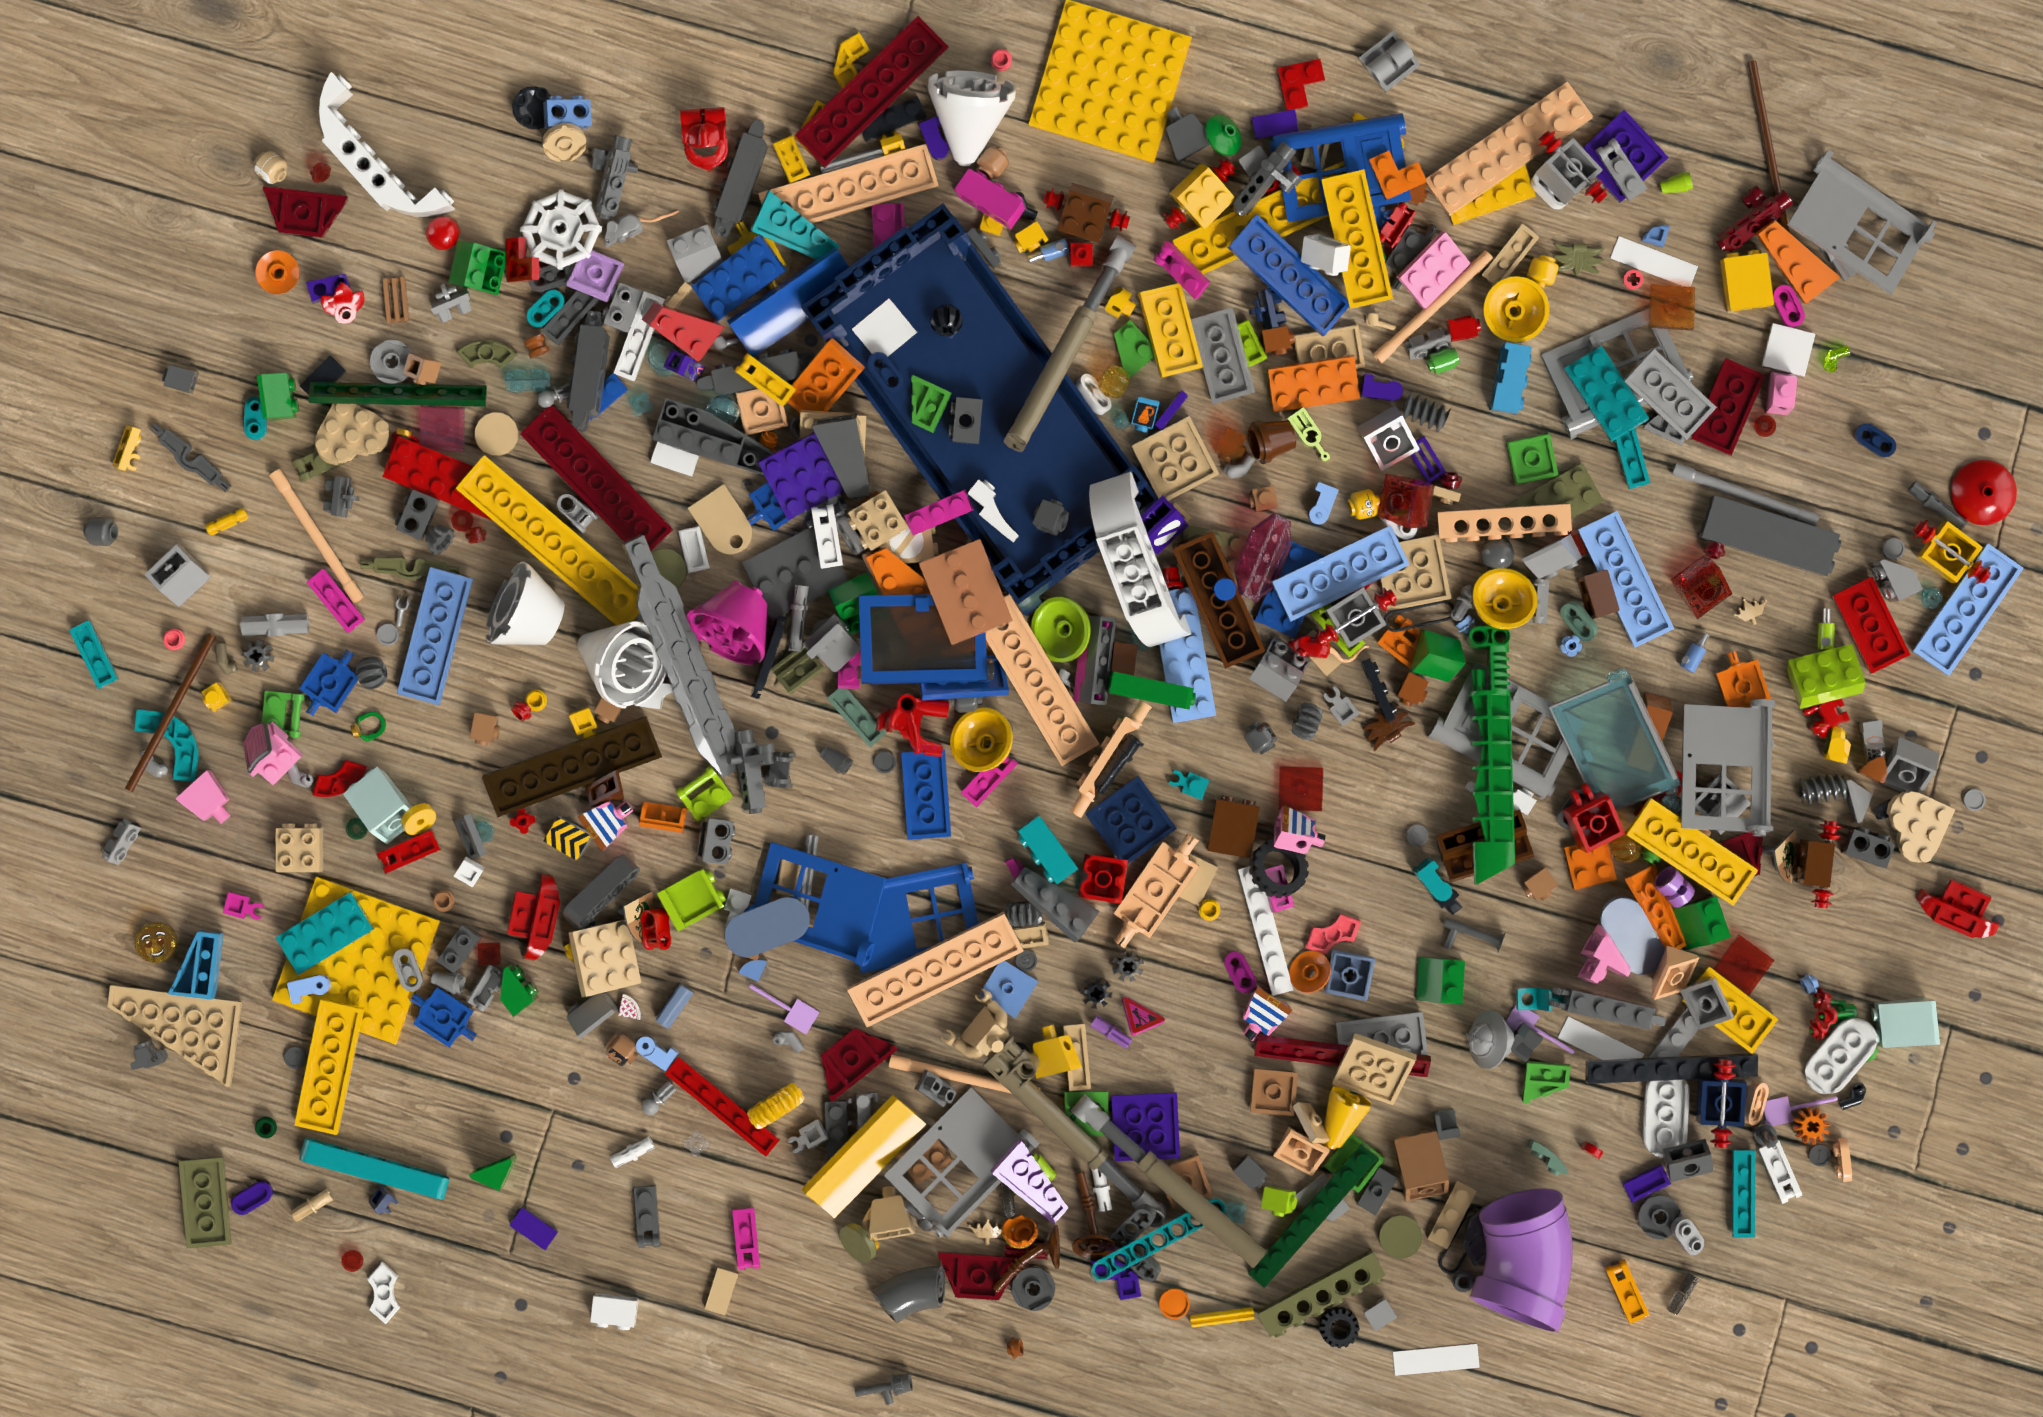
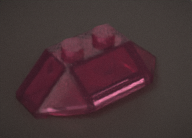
M1273 513L1251 528L1234 568L1240 595L1258 602L1261 597L1274 588L1272 582L1278 579L1291 548V521Z

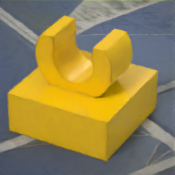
M893 131L894 136L886 138L885 134L882 135L880 142L884 156L906 150L902 136L897 131Z

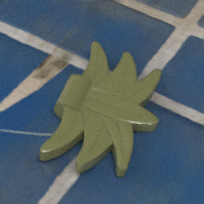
M1573 243L1571 247L1554 244L1560 252L1566 254L1554 255L1557 261L1564 264L1559 266V271L1574 268L1576 276H1579L1581 270L1599 273V270L1592 266L1600 264L1604 259L1592 256L1604 251V247L1591 249L1587 248V244Z

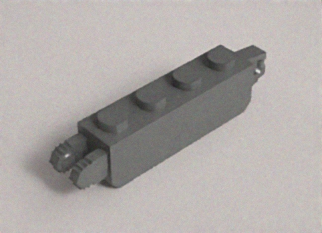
M760 120L752 121L753 123H751L752 126H750L748 134L743 132L742 137L738 136L734 147L737 150L735 158H730L727 170H730L728 178H724L721 183L720 191H723L720 199H716L713 211L716 212L715 217L717 218L714 234L723 238L728 237L734 224H740L743 221L768 150L765 140L762 139L763 131H765L764 123Z
M588 311L585 324L580 325V330L576 332L575 336L577 352H574L572 363L575 367L574 374L570 375L569 380L570 387L572 388L571 395L567 397V408L573 414V426L581 433L588 429L590 417H595L600 413L610 336L603 329V314L598 311Z
M792 349L779 351L780 355L771 357V354L760 355L757 361L784 381L790 382L798 379L802 371L813 361L815 354L814 352L798 354L797 351L792 352ZM744 359L736 361L737 365L740 366ZM728 363L716 365V370H711L712 375L697 380L696 385L700 391L715 390L722 397L756 388L734 371L737 365L728 367ZM751 365L747 372L752 375L756 368Z
M1552 987L1551 992L1558 995L1562 994L1564 997L1562 1003L1556 1000H1549V1006L1561 1008L1564 1011L1647 1030L1652 1028V1024L1665 1026L1666 1017L1655 1015L1656 1010L1654 1008L1570 988Z

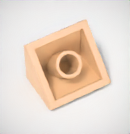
M1667 946L1652 979V998L1656 1000L1679 993L1681 989L1687 987L1700 957Z
M1289 1126L1274 1153V1157L1313 1176L1328 1155L1330 1149L1324 1144L1312 1143L1307 1135Z

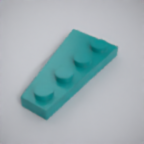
M770 190L767 191L750 229L752 232L815 259H818L833 247L839 249L840 246Z

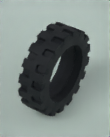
M1273 839L1266 841L1252 853L1253 857L1249 861V865H1251L1249 874L1253 877L1252 882L1254 885L1258 886L1257 889L1261 892L1264 891L1267 896H1276V898L1288 897L1305 884V878L1309 874V871H1307L1309 864L1305 860V854L1274 847ZM1269 852H1280L1290 859L1294 867V876L1289 884H1277L1267 876L1264 870V859Z

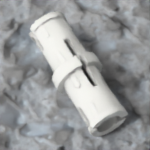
M648 1136L638 1143L627 1145V1148L611 1155L610 1159L617 1169L631 1160H638L639 1156L654 1150L655 1146Z
M1091 1168L1095 1185L1093 1191L1097 1196L1098 1211H1105V1207L1107 1211L1111 1210L1110 1185L1107 1184L1106 1176L1100 1171L1099 1175L1098 1169L1093 1170Z

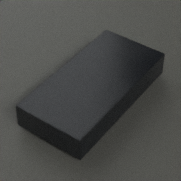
M330 355L300 387L309 395L310 382H337L347 371Z

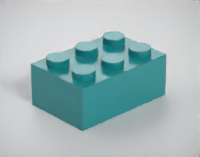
M1039 814L1018 829L1020 834L1017 838L1024 847L1029 846L1033 852L1030 853V856L1037 865L1042 863L1045 868L1043 873L1050 883L1055 881L1056 884H1059L1078 870L1076 864Z

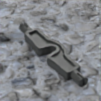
M156 422L153 424L154 427H150L149 430L159 437L158 441L174 454L177 463L182 468L197 473L212 486L216 484L225 493L231 488V485L221 478L223 474L203 455L199 454L191 462L187 460V456L192 450L190 444L177 437L170 430L167 429L165 431Z

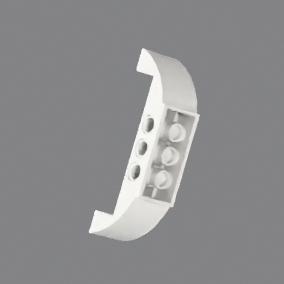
M331 72L323 86L319 106L320 124L325 137L322 139L324 144L386 211L392 209L401 214L414 217H433L454 211L455 208L451 205L454 200L443 189L438 191L434 188L418 201L412 193L403 190L405 185L394 174L389 175L388 172L391 169L379 157L377 159L373 157L376 154L375 151L365 141L362 143L359 141L361 136L353 127L344 124L347 120L337 111L353 95L349 90L352 86L340 74L335 76ZM355 145L353 152L348 153V149ZM369 162V167L363 170L364 163ZM384 178V183L381 186H377L379 179Z
M1128 472L1091 484L1089 491L1090 508L1097 537L1096 541L1126 620L1130 623L1141 642L1148 647H1153L1191 635L1192 633L1185 614L1177 615L1134 500L1139 491L1132 473Z

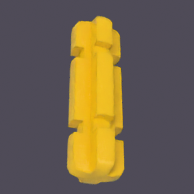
M240 508L234 514L231 512L216 519L217 522L215 523L214 521L207 523L206 530L210 536L219 533L218 530H226L237 525L238 521L241 523L247 520V512L244 508Z

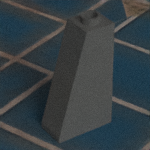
M857 413L814 420L813 430L847 497H854L856 500L866 498L867 495H870L871 487Z

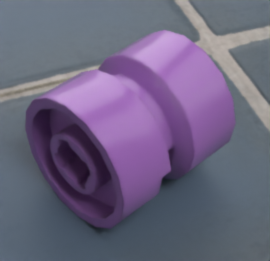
M1674 866L1662 870L1656 876L1653 883L1654 887L1675 908L1688 903L1695 892L1694 887Z

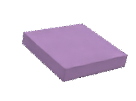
M591 250V256L588 259L585 258L576 262L566 286L608 302L611 292L624 268V263Z

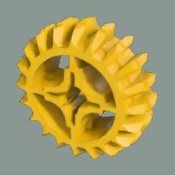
M790 1083L758 1102L748 1110L747 1115L752 1125L756 1129H761L799 1106L803 1102L804 1096L801 1089L795 1083Z

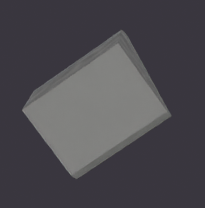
M1705 977L1680 990L1699 1030L1734 1018L1715 977Z

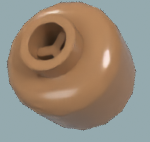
M1000 147L986 148L976 161L977 170L985 174L987 180L998 179L1009 165L1006 157L1007 153Z

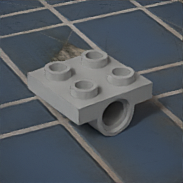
M1394 30L1358 58L1385 93L1420 66L1411 48L1403 39L1398 37Z

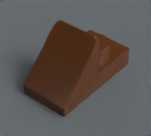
M618 770L586 786L590 807H598L611 799L624 800Z

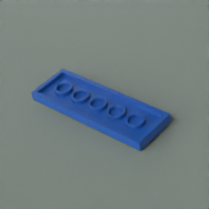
M1257 214L1253 216L1227 247L1322 337L1327 334L1349 308L1348 299L1316 269H1312L1308 264L1301 262L1302 256Z

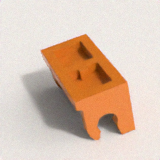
M644 802L642 804L639 826L683 833L687 808Z

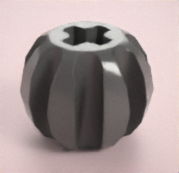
M259 639L256 646L253 641L247 643L248 652L242 651V656L247 657V660L243 662L246 668L251 664L252 671L259 672L260 666L264 671L270 668L267 663L268 660L274 662V656L269 655V652L273 650L271 645L269 644L264 648L265 641ZM257 652L262 653V657L259 660L254 659V655Z
M366 657L357 664L356 676L364 688L375 689L386 682L387 669L384 662L378 657Z
M1126 950L1120 951L1122 958L1118 959L1114 956L1112 962L1119 964L1118 967L1112 968L1113 974L1121 972L1118 979L1123 982L1125 976H1130V982L1135 981L1134 973H1138L1141 976L1144 971L1137 968L1138 965L1144 964L1143 959L1135 960L1137 952L1133 950L1130 956H1126ZM1124 961L1128 963L1133 962L1131 965L1133 969L1131 971L1128 969L1123 970Z

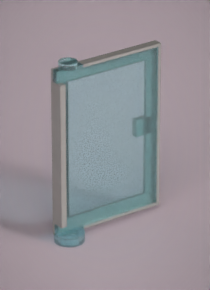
M1627 667L1618 668L1607 674L1608 681L1549 705L1551 714L1584 783L1589 785L1593 794L1599 791L1608 794L1616 811L1662 792L1672 795L1679 791L1678 786L1681 785L1680 778Z

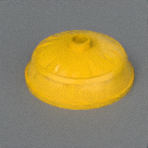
M1518 276L1505 278L1496 283L1488 292L1483 307L1484 318L1492 333L1500 339L1514 343L1528 341L1537 336L1547 323L1549 317L1548 298L1544 290L1536 282L1528 278ZM1511 307H1515L1517 309L1516 315H1512L1510 313Z
M1497 568L1484 573L1475 583L1472 592L1473 604L1480 618L1488 625L1498 629H1512L1524 625L1533 617L1537 608L1538 597L1533 584L1523 574L1512 569ZM1501 605L1504 609H1500L1497 606Z
M977 708L974 712H967L957 721L951 733L950 748L954 759L965 769L974 772H984L999 766L1007 758L1012 747L1013 735L1010 723L1004 715L991 708ZM991 742V746L986 748L987 743Z

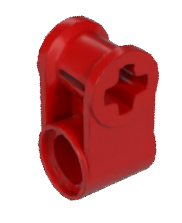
M660 907L643 911L640 921L644 948L646 950H653L654 948L667 950L671 945L669 915L666 909Z

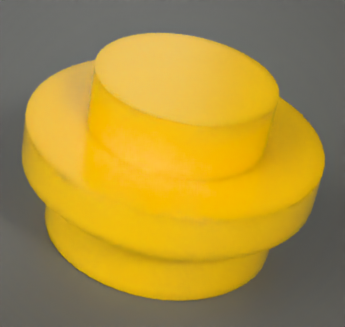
M532 690L526 695L525 703L530 706L532 711H541L547 705V696L541 690Z
M1213 899L1202 901L1198 909L1200 916L1207 921L1215 920L1220 914V906Z

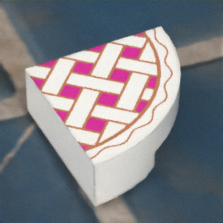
M623 994L618 1016L640 1020L641 1010L637 1002L631 996Z

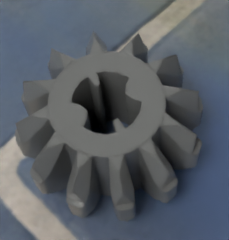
M1304 702L1301 704L1292 724L1293 735L1303 740L1310 741L1313 739L1321 724L1322 709L1312 703Z
M1029 901L1013 902L1006 906V916L1011 926L1023 927L1042 922L1043 914Z

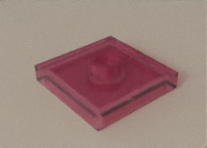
M421 405L420 445L434 451L464 452L465 407Z

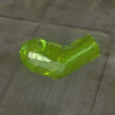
M1845 345L1828 351L1823 361L1824 370L1829 373L1835 372L1839 359L1850 355L1849 347Z

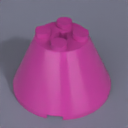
M732 581L729 586L689 611L686 617L698 641L700 642L703 639L711 645L709 650L733 662L754 665L757 661L761 663L765 656L768 604L762 597V591L758 588L751 587L750 589L738 581Z

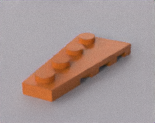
M1656 865L1647 866L1625 878L1626 883L1665 949L1667 946L1676 949L1686 946L1687 944L1671 904L1654 887V880L1659 874Z

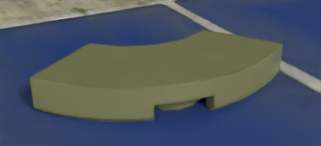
M490 340L474 341L456 351L470 368L481 363H491L503 369L518 355L505 344Z

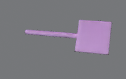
M749 985V988L789 1011L784 1022L804 1034H807L820 1013L799 999L796 1000L791 1008L756 986Z
M1515 1005L1506 1020L1507 1026L1512 1031H1515L1524 1022L1538 1034L1571 1054L1574 1053L1573 1049L1534 1026L1540 1016L1530 1010H1517Z
M1788 1096L1766 1101L1764 1114L1766 1121L1772 1126L1794 1122L1792 1110L1837 1101L1838 1098L1835 1096L1790 1106Z

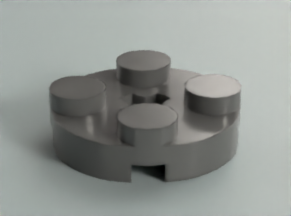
M1665 1195L1647 1197L1640 1205L1637 1214L1639 1227L1654 1239H1666L1671 1236L1672 1222L1676 1218L1682 1217L1677 1203ZM1659 1211H1663L1662 1215L1665 1216V1220L1657 1223L1654 1215L1658 1214Z
M1031 1266L1018 1272V1275L1013 1279L1012 1295L1020 1307L1030 1311H1039L1051 1303L1055 1293V1283L1048 1271L1042 1267ZM1029 1284L1039 1285L1040 1288L1037 1289V1294L1027 1291L1030 1288Z

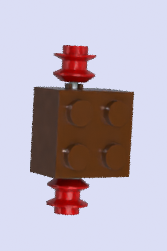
M1075 183L1071 184L1067 199L1065 200L1063 191L1059 194L1054 193V188H1052L1051 192L1046 191L1043 201L1044 204H1047L1046 209L1050 205L1055 207V212L1060 210L1062 205L1064 208L1058 231L1099 243L1106 221H1109L1111 229L1114 226H1118L1120 232L1122 228L1127 229L1130 216H1127L1128 211L1121 214L1118 208L1113 210L1112 215L1109 212L1114 195Z
M1824 820V824H1819L1823 827V832L1818 835L1822 839H1827L1825 842L1800 839V843L1796 845L1795 855L1798 856V863L1794 865L1793 878H1796V883L1819 886L1821 888L1812 891L1816 896L1815 900L1810 902L1815 903L1814 907L1827 909L1828 905H1832L1828 900L1834 894L1830 890L1825 889H1828L1831 884L1835 844L1831 840L1840 838L1836 832L1837 829L1842 828L1837 826V821Z

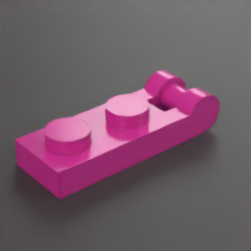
M1165 241L1161 247V252H1158L1153 258L1155 263L1162 266L1194 299L1199 298L1210 284V281L1174 244Z
M1007 756L1002 762L1006 766L1002 771L995 767L991 770L980 772L965 787L961 794L977 808L1018 764L1015 759L1011 760Z
M755 1207L733 1209L738 1270H745V1267L761 1268ZM752 1252V1258H744V1253Z

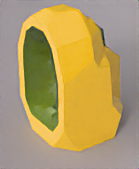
M1835 726L1829 730L1823 758L1847 764L1851 744L1848 742L1847 733L1842 727Z

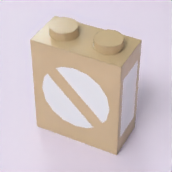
M909 528L881 545L880 549L886 547L906 564L926 561L939 555L937 542L933 543L932 534H936V528H930L914 536Z

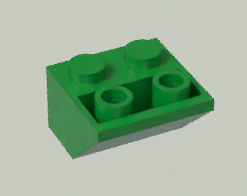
M458 240L448 283L498 295L506 264V252L477 243Z
M868 572L828 590L840 618L847 625L846 629L850 634L860 631L859 596L879 595ZM870 607L871 625L889 617L885 607Z
M512 963L505 967L503 971L500 1001L514 1017L539 998L537 995L539 991L532 982L528 983L523 977L525 973L518 964L515 966Z

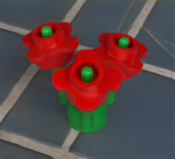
M1819 988L1813 996V1005L1818 1011L1815 1014L1816 1018H1814V1021L1810 1020L1809 1031L1817 1041L1823 1039L1828 1034L1827 1029L1838 1026L1839 1023L1846 1019L1857 1018L1856 1006L1854 1004H1846L1845 1000H1831V994L1823 991V988ZM1830 1004H1831V1005H1837L1838 1007H1836V1008L1830 1007Z

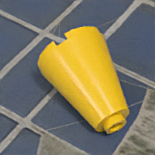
M1333 1086L1329 1094L1323 1127L1330 1140L1324 1145L1330 1149L1341 1148L1370 1110L1371 1101L1359 1093L1354 1095L1350 1093V1090Z

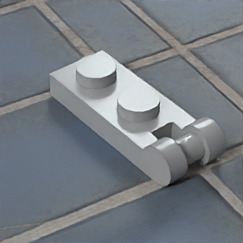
M1615 138L1609 140L1608 144L1603 148L1600 146L1595 150L1597 156L1628 202L1648 189ZM1614 152L1616 157L1610 161L1608 154Z

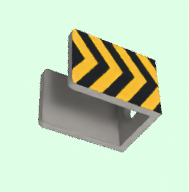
M558 816L543 842L577 860L581 858L592 837L588 831L564 817Z

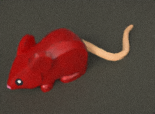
M1303 635L1287 642V645L1300 654V656L1325 659L1332 653L1340 662L1344 663L1353 661L1363 649L1369 648L1368 645L1363 646L1352 657L1344 659L1331 646L1330 642L1329 648L1326 644L1321 646L1316 637Z

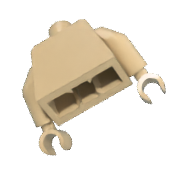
M981 989L985 994L983 999L975 994V998L977 1001L986 1003L988 1006L985 1005L959 1037L960 1040L957 1039V1036L951 1030H946L951 1034L949 1040L941 1037L943 1042L949 1046L955 1045V1049L969 1058H978L983 1055L989 1058L992 1057L995 1052H1000L1003 1049V1042L1009 1036L1006 1028L1007 1013L995 1000H991V992L985 989Z

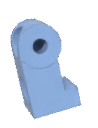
M1317 482L1314 490L1320 493L1315 506L1310 509L1308 517L1313 524L1319 525L1328 519L1339 490Z
M317 975L288 982L291 1003L302 1002V996L312 993L322 995L328 992L331 988L330 978L326 975Z
M643 1036L636 1043L637 1051L664 1071L668 1070L679 1054V1051L673 1047L667 1051L658 1045L652 1036Z

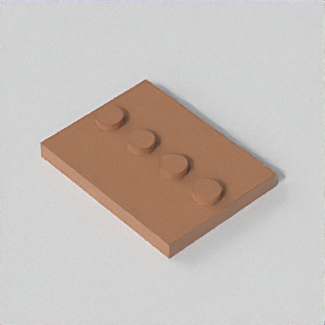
M980 539L919 563L951 646L1013 621Z

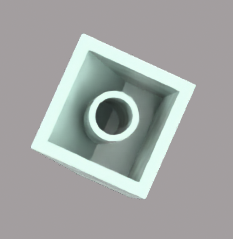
M379 767L369 770L365 777L352 784L343 793L369 832L384 843H390L405 831L401 825V818L413 806L389 776Z
M1922 997L1874 1003V1008L1871 1009L1872 1020L1876 1021L1875 1031L1879 1047L1891 1048L1940 1044L1935 1000Z

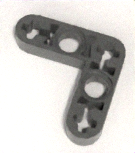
M1140 1205L1111 1233L1109 1238L1114 1242L1122 1234L1124 1236L1121 1242H1115L1116 1251L1132 1243L1151 1225L1156 1217V1211L1151 1205ZM1147 1213L1149 1215L1142 1221L1139 1220L1142 1214ZM1133 1224L1137 1231L1130 1232L1126 1225ZM1140 1245L1133 1247L1134 1252L1139 1256H1143L1144 1250ZM1152 1256L1144 1259L1145 1263L1142 1266L1140 1265L1142 1261L1131 1266L1142 1279L1149 1282L1156 1280L1161 1272L1160 1264ZM1152 1268L1154 1271L1149 1273L1147 1269Z

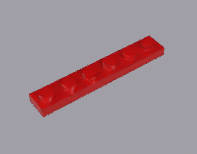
M678 1057L666 1071V1076L765 1157L780 1141L766 1127L756 1129L750 1122L747 1112L681 1057Z

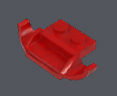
M542 873L540 889L537 891V895L515 891L506 934L527 938L526 942L528 944L523 959L532 961L538 959L547 950L550 943H552L561 902L553 876Z
M1950 878L1941 897L1938 895L1935 897L1922 888L1916 897L1925 913L1934 922L1971 938L1993 936L2001 924L2000 922L1990 921L1983 915L1991 900V895Z

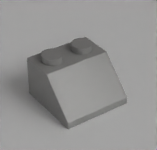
M708 224L667 240L676 265L686 283L704 277L723 263Z
M1395 405L1357 427L1381 471L1420 450L1403 416Z
M1571 534L1530 553L1522 560L1538 579L1545 576L1548 580L1558 575L1557 570L1563 567L1569 570L1577 566L1576 561L1581 559L1582 556Z
M1899 737L1886 759L1887 776L1885 783L1881 784L1900 792L1910 790L1922 793L1937 771L1940 753Z
M606 992L587 996L588 1000L582 1005L577 1002L568 1010L570 1014L566 1018L579 1039H582L619 1009Z

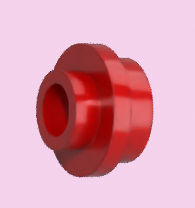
M516 701L514 707L511 708L512 713L520 721L529 720L532 717L530 713L532 710L524 701Z

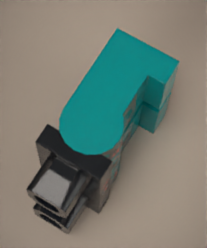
M1428 857L1415 867L1412 872L1429 894L1436 898L1433 900L1436 905L1442 909L1445 907L1448 913L1454 915L1462 908V905L1456 899L1459 894L1448 883L1441 880L1435 872L1439 866L1433 859Z

